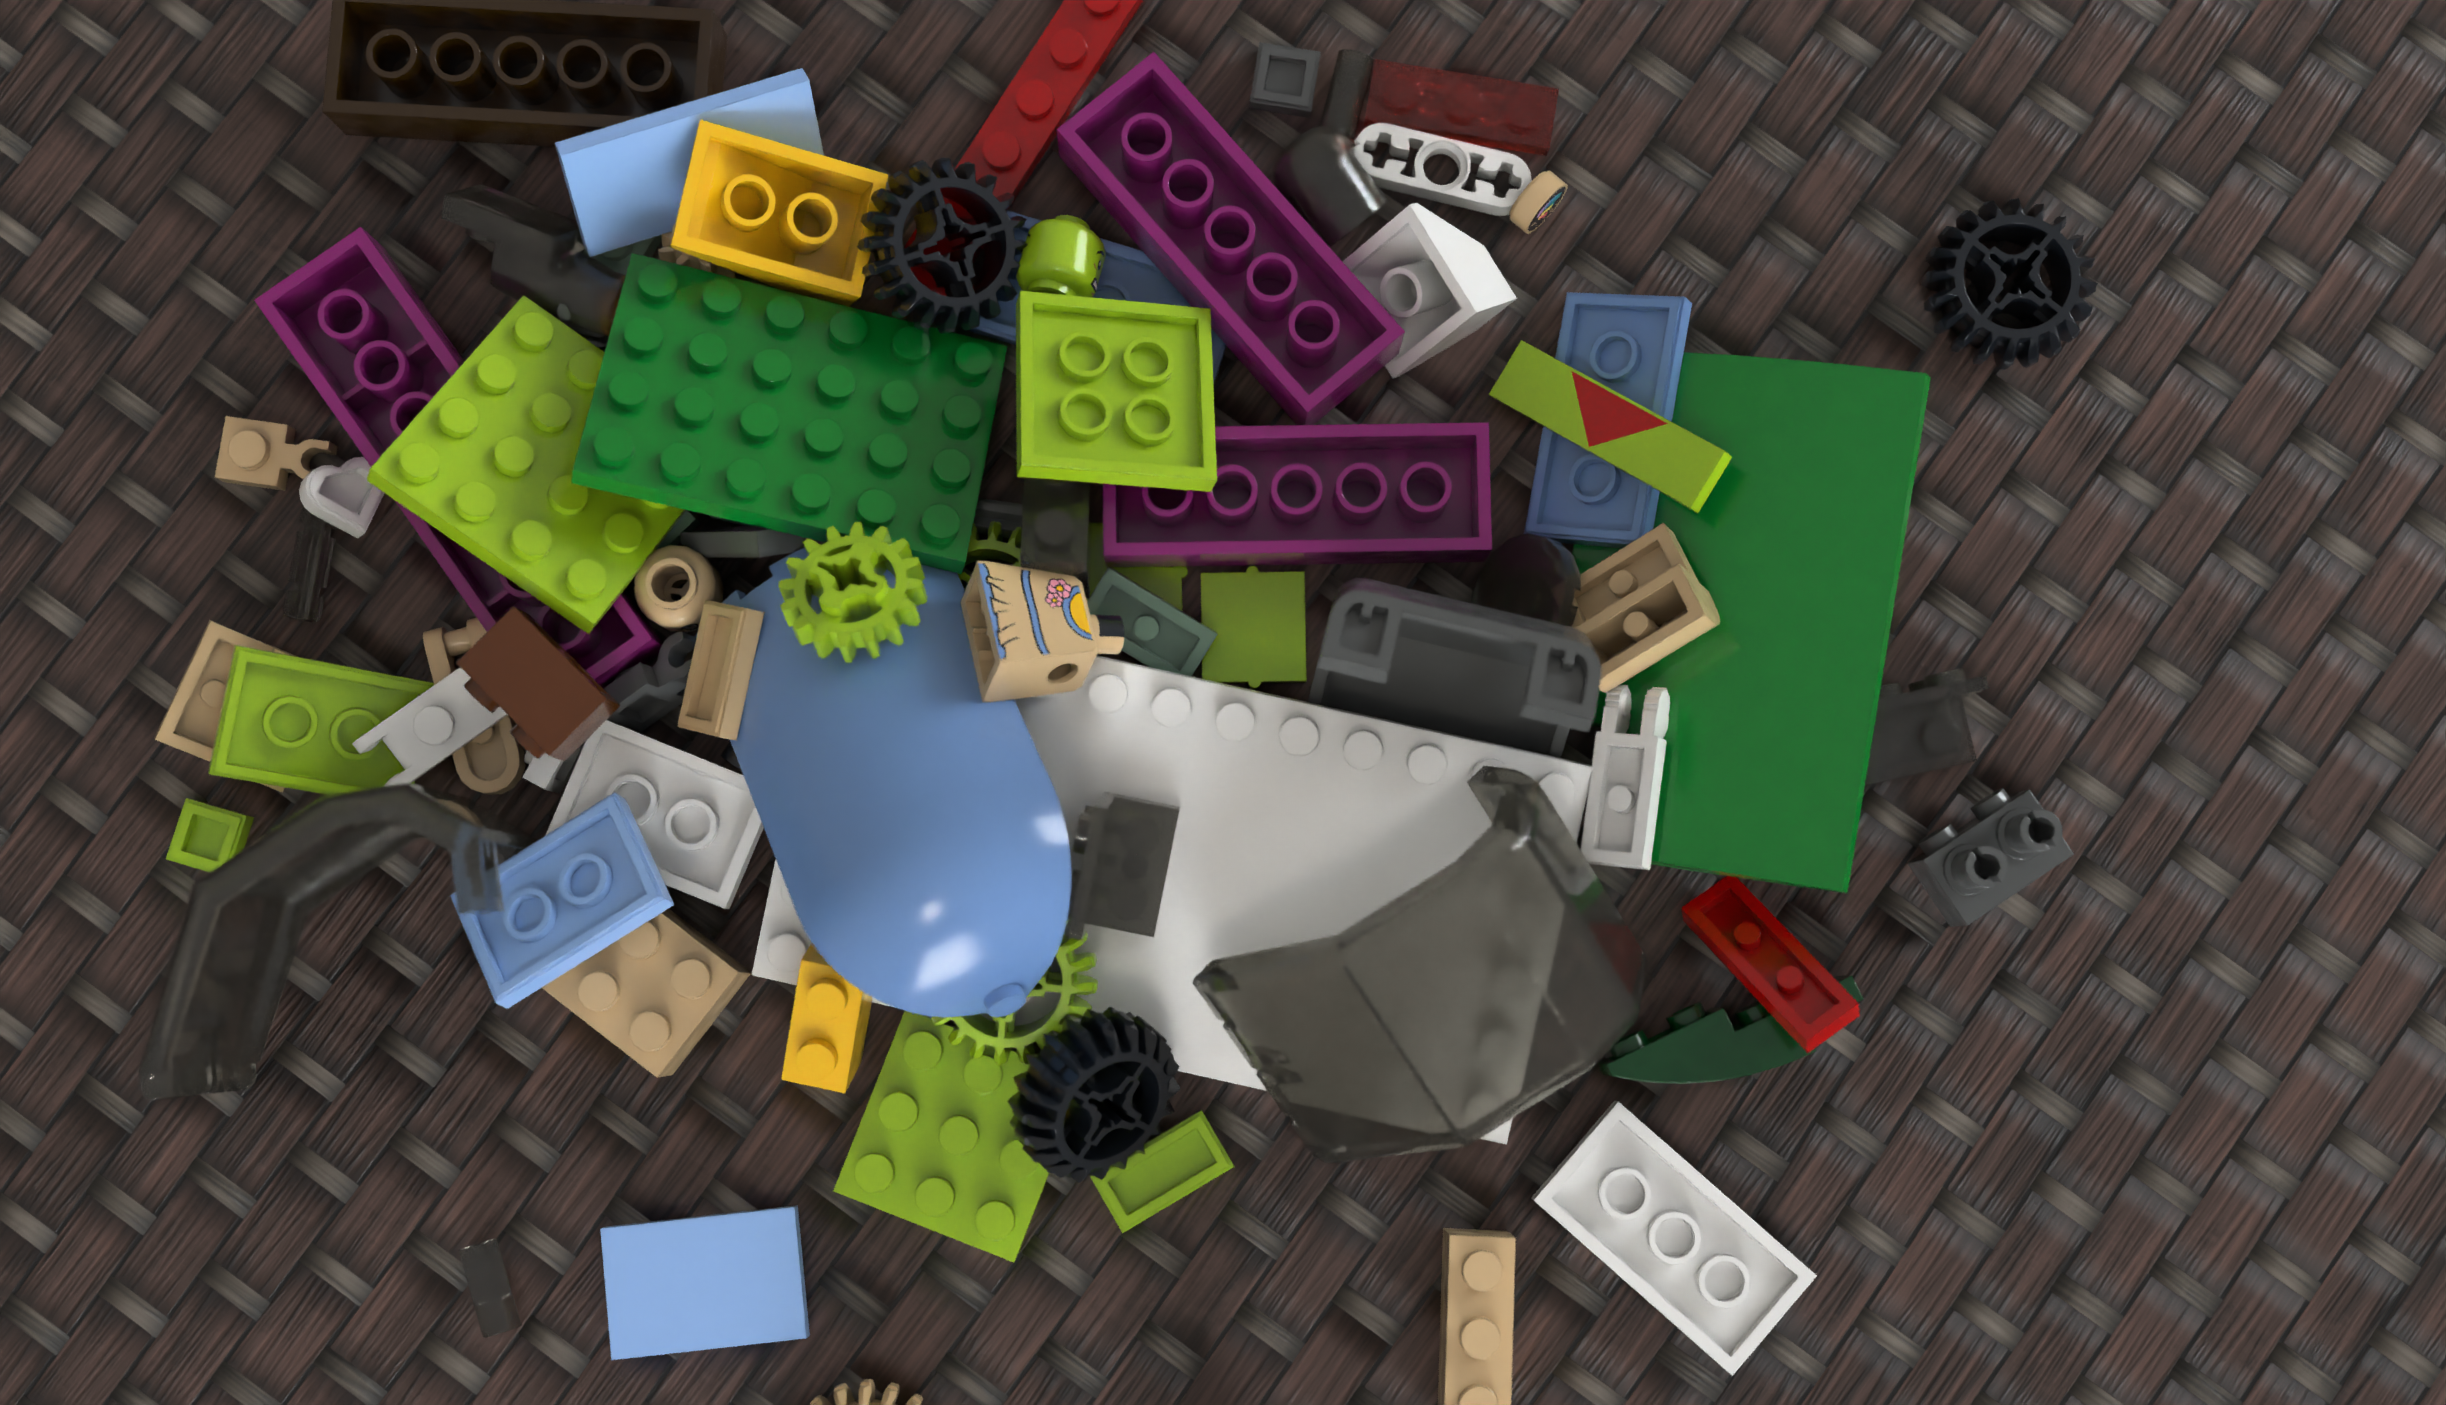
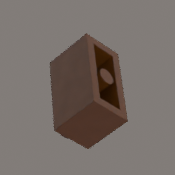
M514 606L456 662L471 677L464 684L465 689L492 713L500 706L517 723L510 730L511 735L538 759L546 752L551 757L566 761L621 706L531 615Z

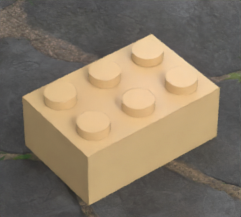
M667 909L543 986L542 989L658 1078L675 1073L752 972L673 911Z

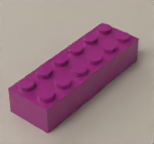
M1154 51L1056 129L1059 157L1192 307L1211 309V329L1296 425H1314L1399 354L1405 334L1401 326Z
M1489 422L1215 426L1217 481L1211 492L1103 484V556L1106 568L1109 566L1174 567L1485 562L1492 551Z

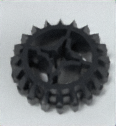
M949 158L935 160L932 168L924 160H921L909 166L908 175L902 171L891 174L888 177L890 190L881 188L872 194L871 200L879 212L870 211L863 214L860 222L867 229L875 232L874 236L859 240L857 248L863 252H874L875 262L865 265L862 268V274L866 277L880 274L884 283L874 291V297L878 300L886 299L893 295L897 297L892 308V316L902 318L913 311L915 328L919 330L930 328L935 321L938 332L947 334L954 332L957 324L964 330L979 327L980 316L989 320L996 318L1000 314L1001 309L998 300L1007 302L1015 298L1018 293L1008 279L1016 280L1020 264L1014 260V256L1021 254L1028 244L1024 240H1015L1014 230L1023 227L1027 219L1022 216L1009 218L1005 209L1011 206L1015 195L1005 193L995 197L992 194L996 187L997 176L988 174L976 181L975 164L965 162L954 170ZM943 197L961 205L970 213L977 224L970 225L960 220L953 209L952 203L945 204ZM916 204L919 213L914 216L917 229L916 237L910 246L903 249L902 236L904 224L910 210ZM945 237L949 241L958 238L965 239L963 244L951 247L952 251L941 255L940 251L928 255L923 253L924 249L937 245V241ZM984 244L983 268L973 286L971 278L976 276L973 269V256L977 248ZM920 267L927 270L934 278L937 288H944L946 296L933 292L924 286L910 268Z
M2019 198L2010 199L2004 205L2002 211L1992 200L1985 202L1979 208L1978 215L1971 210L1961 213L1956 218L1957 228L1946 226L1938 235V241L1942 247L1932 248L1926 256V262L1935 270L1928 271L1922 277L1921 286L1938 292L1924 302V310L1930 312L1941 311L1944 316L1934 325V333H1945L1951 328L1958 337L1952 341L1951 352H1959L1970 344L1974 346L1972 354L1973 364L1981 365L1993 352L1998 370L2009 368L2013 365L2015 358H2017L2023 368H2027L2039 361L2040 354L2046 358H2052L2062 350L2061 341L2071 342L2080 334L2081 329L2076 321H2084L2090 316L2093 309L2082 298L2092 295L2096 291L2098 283L2081 277V274L2093 267L2095 258L2076 256L2074 250L2083 243L2084 235H2073L2068 240L2060 231L2066 225V216H2058L2048 224L2043 221L2045 215L2044 203L2035 204L2024 215ZM2007 241L2024 247L2025 250L2016 255L2006 254L1995 246L1989 250L1982 243ZM2041 264L2044 265L2049 275L2052 291L2041 280ZM2021 267V272L2013 280L2015 284L2011 288V293L2008 292L1996 303L1995 298L2003 290L2002 285L2006 280V276H2010L2017 268ZM1964 268L1968 271L1965 277L1976 286L1978 292V302L1975 307L1970 301L1965 288ZM2005 313L2015 316L2022 322L2028 318L2036 327L2012 329L1991 322V320L1996 315Z
M1110 1006L1103 1013H1097L1088 1008L1080 1023L1065 1018L1061 1033L1057 1036L1044 1034L1046 1045L1038 1054H1026L1030 1067L1027 1072L1013 1077L1019 1092L1008 1100L1014 1114L1010 1124L1014 1128L1015 1135L1019 1138L1027 1155L1034 1162H1039L1047 1172L1054 1173L1059 1178L1064 1176L1071 1177L1079 1183L1087 1178L1088 1175H1093L1102 1180L1111 1165L1125 1170L1128 1156L1135 1151L1145 1154L1144 1143L1151 1135L1162 1134L1158 1124L1161 1118L1175 1112L1169 1098L1180 1090V1086L1174 1076L1180 1066L1174 1060L1173 1054L1170 1053L1172 1049L1166 1044V1039L1142 1017L1134 1016L1131 1012L1125 1014L1123 1011H1117Z

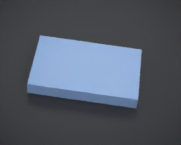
M616 792L450 895L495 1003L506 1009L675 905L626 799Z
M798 1205L600 1228L611 1360L806 1339L810 1336Z

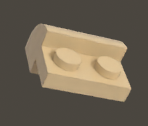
M1664 523L1555 590V594L1571 627L1584 632L1593 644L1601 664L1599 690L1605 693L1720 624L1719 613L1709 591L1699 583L1674 532Z
M209 620L154 739L210 762L234 646L240 645L292 656L295 655ZM262 784L277 791H280L282 793L285 788L280 786Z

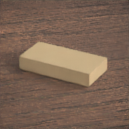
M705 600L677 727L719 738L737 740L765 612Z

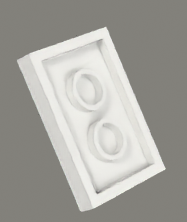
M606 720L585 741L546 835L616 792L626 799L665 885L721 908L730 909L764 828L744 775Z

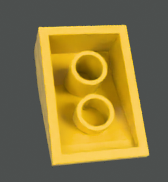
M700 120L670 247L777 289L849 307L861 297L865 281L862 268L869 263L871 252L859 250L857 248L858 241L875 234V232L867 229L860 220L862 215L867 212H879L873 204L871 196L875 191L886 188L889 174Z

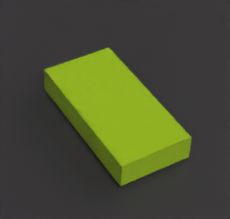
M1200 1110L1144 1143L1145 1154L1135 1151L1128 1156L1125 1170L1111 1165L1102 1180L1093 1175L1090 1178L1120 1230L1124 1233L1234 1167V1164L1204 1112Z

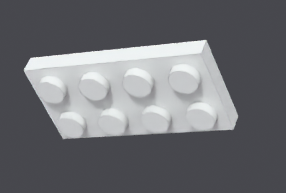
M1614 1101L1531 1197L1533 1201L1732 1376L1817 1276L1619 1101Z

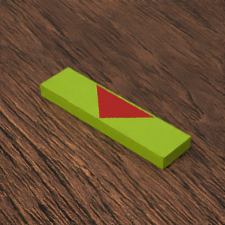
M1522 340L1489 393L1497 401L1696 513H1699L1732 459V456L1721 448Z

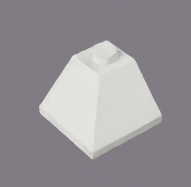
M1418 203L1408 205L1342 261L1405 331L1399 354L1385 365L1392 378L1403 375L1474 333L1517 299L1484 245Z

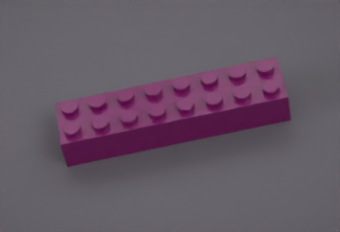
M362 227L350 233L254 300L371 467L465 362L385 248ZM395 501L486 632L514 606L531 615L603 688L612 683L615 677L623 670L634 667L640 662L646 664L659 655L660 648L664 642L626 589H624L591 633L587 634Z

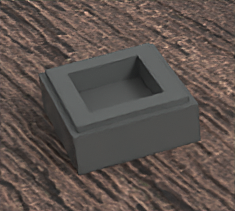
M1259 42L1249 109L1310 118L1321 52Z

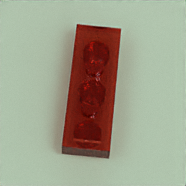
M1375 59L1364 126L1388 123L1470 144L1547 156L1550 149L1559 89Z

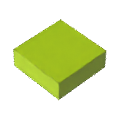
M186 798L166 860L220 876L235 878L254 817Z

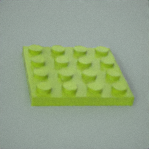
M523 295L370 468L367 481L581 630L590 634L686 510L572 483V470L605 352Z

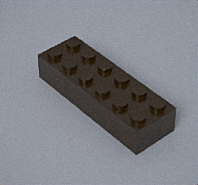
M332 0L322 112L346 135L555 147V142L723 92L727 34L714 9L555 0Z

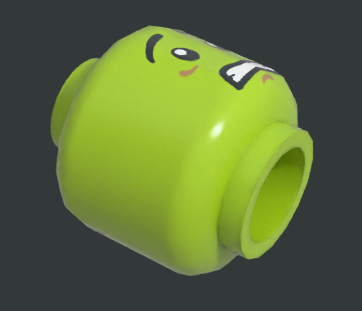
M1059 215L1054 219L1042 220L1031 226L1025 239L1028 245L1021 253L1019 260L1020 268L1016 274L1020 288L1023 291L1094 297L1105 261L1106 251L1102 240L1090 230L1089 225L1078 217Z

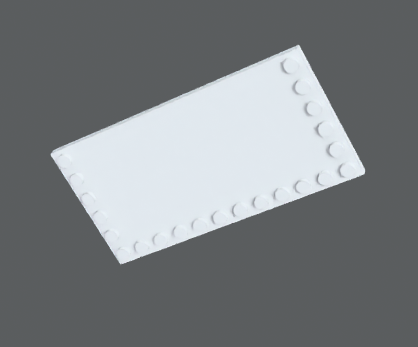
M1096 656L1082 687L1075 691L1014 699L1054 786L1064 815L1071 857L1069 911L1072 913V917L1065 927L1064 934L1068 936L1076 930L1085 929L1088 938L1080 947L1074 949V953L1089 952L1096 954L1097 963L1095 967L1079 972V975L1097 979L1098 989L1094 994L1077 995L1086 1000L1092 1006L1093 1011L1103 1013L1111 1006L1117 1011H1123L1125 1014L1131 1012L1134 1016L1142 1017L1166 1039V1044L1172 1049L1170 1053L1173 1054L1174 1060L1180 1066L1178 1069L1180 1072L1507 1145L1586 804L1590 774L1594 769L1592 765L1102 656ZM775 859L751 975L797 985L801 959L812 942L800 922ZM1054 957L1050 965L1052 966V971L1061 972L1056 957ZM1046 992L1044 997H1027L1025 1004L1016 1014L1015 1026L1029 1024L1043 1018L1058 1004L1061 993ZM872 998L873 1003L890 1006L875 998ZM989 1013L981 1014L985 1018L995 1022V1020H993V1017L990 1016ZM1068 1015L1073 1021L1080 1023V1018Z

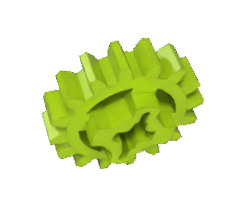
M854 522L850 535L843 537L840 536L834 526L827 528L828 542L819 545L816 541L809 538L803 542L808 554L805 560L788 558L786 564L792 578L779 581L778 587L784 599L780 606L788 626H792L798 642L804 646L813 641L818 656L825 659L832 653L835 647L840 648L845 663H852L857 649L866 647L873 659L880 657L879 642L888 639L891 643L900 646L904 640L899 627L902 624L918 626L921 621L916 605L927 603V594L923 584L925 576L919 558L912 556L908 541L904 538L892 543L888 529L884 526H880L871 537L865 535L861 522ZM886 570L890 571L896 578L895 588L888 586L884 576ZM812 595L819 598V604L822 609L819 615L811 607Z

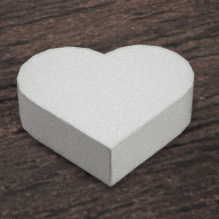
M354 457L340 467L322 465L312 470L303 479L299 488L300 500L305 509L316 517L356 538L365 534L383 498L384 492L367 481L371 466L364 457Z

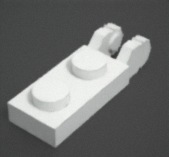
M1620 684L1606 692L1601 732L1596 731L1592 767L1594 769L1590 774L1579 860L1588 864L1650 870L1667 742L1663 738L1668 730L1671 702L1667 688L1652 687V689L1647 690L1640 735L1625 734L1630 723L1632 693H1630L1628 685Z

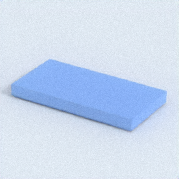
M803 68L555 142L583 245L589 257L672 232L700 120L824 156L810 81Z

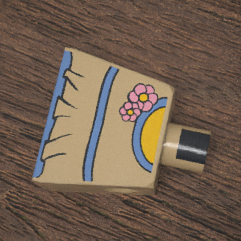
M977 561L960 603L982 702H998L1075 691L1082 687L1097 654H1119L1122 650L1124 643L1122 618L1119 615L1090 614L1083 584L1075 576L989 561Z

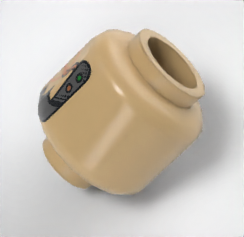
M669 545L654 550L634 577L633 593L637 606L649 620L672 632L687 633L699 629L705 600L719 603L723 601L724 586L719 571L701 553L687 546ZM686 583V584L682 587V589H681V588H678L680 585ZM675 596H681V599L676 601Z

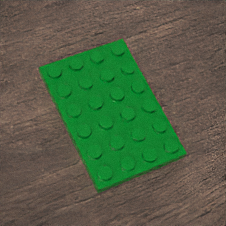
M632 253L572 470V483L822 542H828L827 528L831 526L837 529L841 537L850 535L854 522H861L865 535L869 537L880 526H884L888 529L892 543L902 538L908 541L912 556L918 557L921 565L962 574L971 538L1007 346L953 332L941 334L937 328L933 327L919 330L914 327L913 322Z

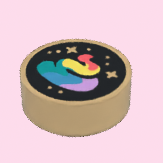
M1552 171L1540 173L1516 199L1509 213L1510 220L1526 234H1530L1554 211L1565 195L1568 185Z

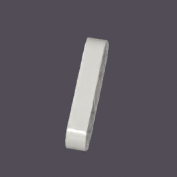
M1376 123L1366 127L1359 133L1354 143L1352 155L1353 168L1358 177L1365 183L1491 215H1509L1516 199L1531 182V173L1528 166L1521 158L1514 154L1388 123ZM1378 142H1385L1390 144L1389 154L1391 156L1407 160L1409 147L1419 149L1415 157L1412 177L1403 175L1406 162L1387 159L1384 168H1376L1372 166V155L1364 152V150L1374 151ZM1437 154L1451 157L1458 165L1459 176L1447 185H1438L1431 182L1426 177L1423 165L1428 158ZM1470 162L1480 164L1476 177L1494 180L1498 171H1505L1510 174L1509 183L1518 187V189H1509L1505 198H1499L1493 195V184L1476 179L1473 192L1463 190L1470 173Z

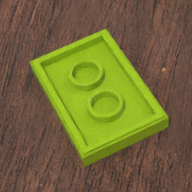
M235 645L208 773L221 777L409 809L415 781L393 796L384 787L391 777L405 770L384 741L381 740L376 747L362 754L357 751L352 743L434 686V683Z

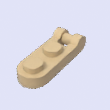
M477 617L467 620V627L447 632L444 627L423 632L424 647L434 685L456 670L454 664L456 655L466 653L487 633ZM509 715L452 754L456 771L461 781L470 789L487 795L503 794L513 789L521 780L525 770V754L522 745L510 733L516 722Z

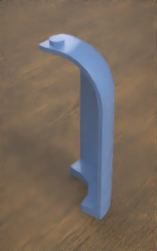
M804 547L770 565L772 577L747 595L735 590L722 602L765 612L737 740L730 739V742L800 922L812 944L835 971L864 993L885 1004L907 1012L935 1017H958L989 1013L992 1017L1009 1015L1025 1004L1026 997L1051 965L1063 938L1068 918L1071 895L1070 847L1064 815L1054 786L1015 700L982 702L960 603L965 589L957 573L921 565L925 576L923 584L927 594V603L916 605L921 620L919 625L908 626L902 624L899 627L904 640L900 646L891 643L888 639L879 642L880 657L873 659L866 647L857 649L852 663H845L840 648L835 647L832 653L824 659L818 656L813 641L802 646L798 642L792 626H788L780 605L784 602V599L778 587L779 581L792 578L786 562L789 557L805 560L808 554ZM886 570L884 576L888 586L895 588L896 578L890 571ZM812 595L811 607L819 615L822 610L819 598Z

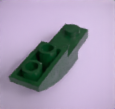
M1852 976L1834 977L1857 1002L1863 1000ZM1759 1001L1737 1011L1735 1016L1739 1023L1732 1026L1724 1008H1710L1705 1011L1702 1003L1697 1002L1666 1017L1670 1027L1667 1030L1648 1039L1644 1031L1639 1030L1608 1045L1612 1056L1598 1062V1065L1603 1075L1629 1080L1670 1084L1716 1082L1763 1072L1793 1062L1817 1050L1814 1048L1807 1053Z

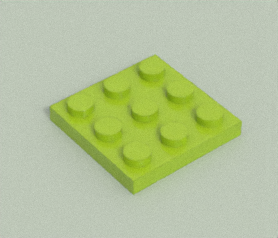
M1020 291L1016 302L1017 477L1211 492L1217 481L1211 309Z
M904 1011L833 1192L1015 1262L1050 1174L1039 1162H1034L1027 1155L1019 1138L1015 1135L1014 1128L1010 1124L1014 1114L1008 1100L1019 1092L1013 1077L1027 1072L1030 1064L1023 1065L1019 1060L1017 1051L1010 1048L1007 1063L1004 1066H998L994 1060L996 1047L989 1045L986 1046L985 1051L978 1060L973 1059L969 1054L972 1045L976 1041L975 1039L966 1034L959 1044L953 1046L947 1039L955 1028L954 1026L947 1023L935 1026L929 1016Z

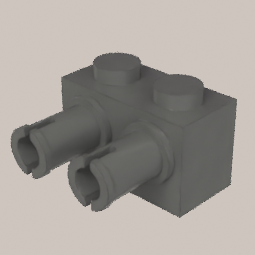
M2001 788L1973 805L1970 809L1975 818L1959 829L1955 830L1953 825L1948 823L1918 843L1923 853L1907 864L1950 927L1968 926L2074 855L2062 837V824L2059 818L2053 812L2043 809L2030 789L2008 795L2005 789Z

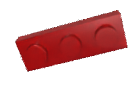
M1724 877L1681 908L1683 921L1807 1053L1860 1016L1859 1003L1737 877Z

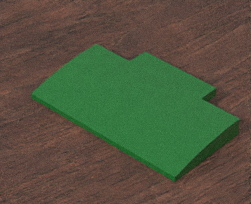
M1684 352L1672 422L1726 451L1732 456V459L1699 513L1663 493H1659L1654 528L1664 523L1674 532L1699 583L1709 591L1719 613L1720 624L1621 684L1628 685L1630 693H1632L1630 723L1625 734L1640 735L1647 690L1652 689V687L1667 688L1671 702L1668 730L1663 738L1667 742L1651 865L1848 894L1931 379L1927 373L1793 359ZM1574 544L1567 583L1622 548ZM1562 610L1560 625L1571 627L1564 610ZM1600 690L1591 726H1602L1607 694Z

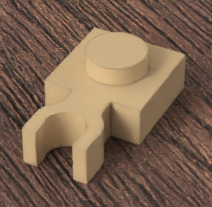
M226 416L214 478L226 483L285 491L288 473H295L304 479L311 472L309 462L315 454L324 452L336 455L338 446L330 441L307 439L294 445L296 429L289 425Z

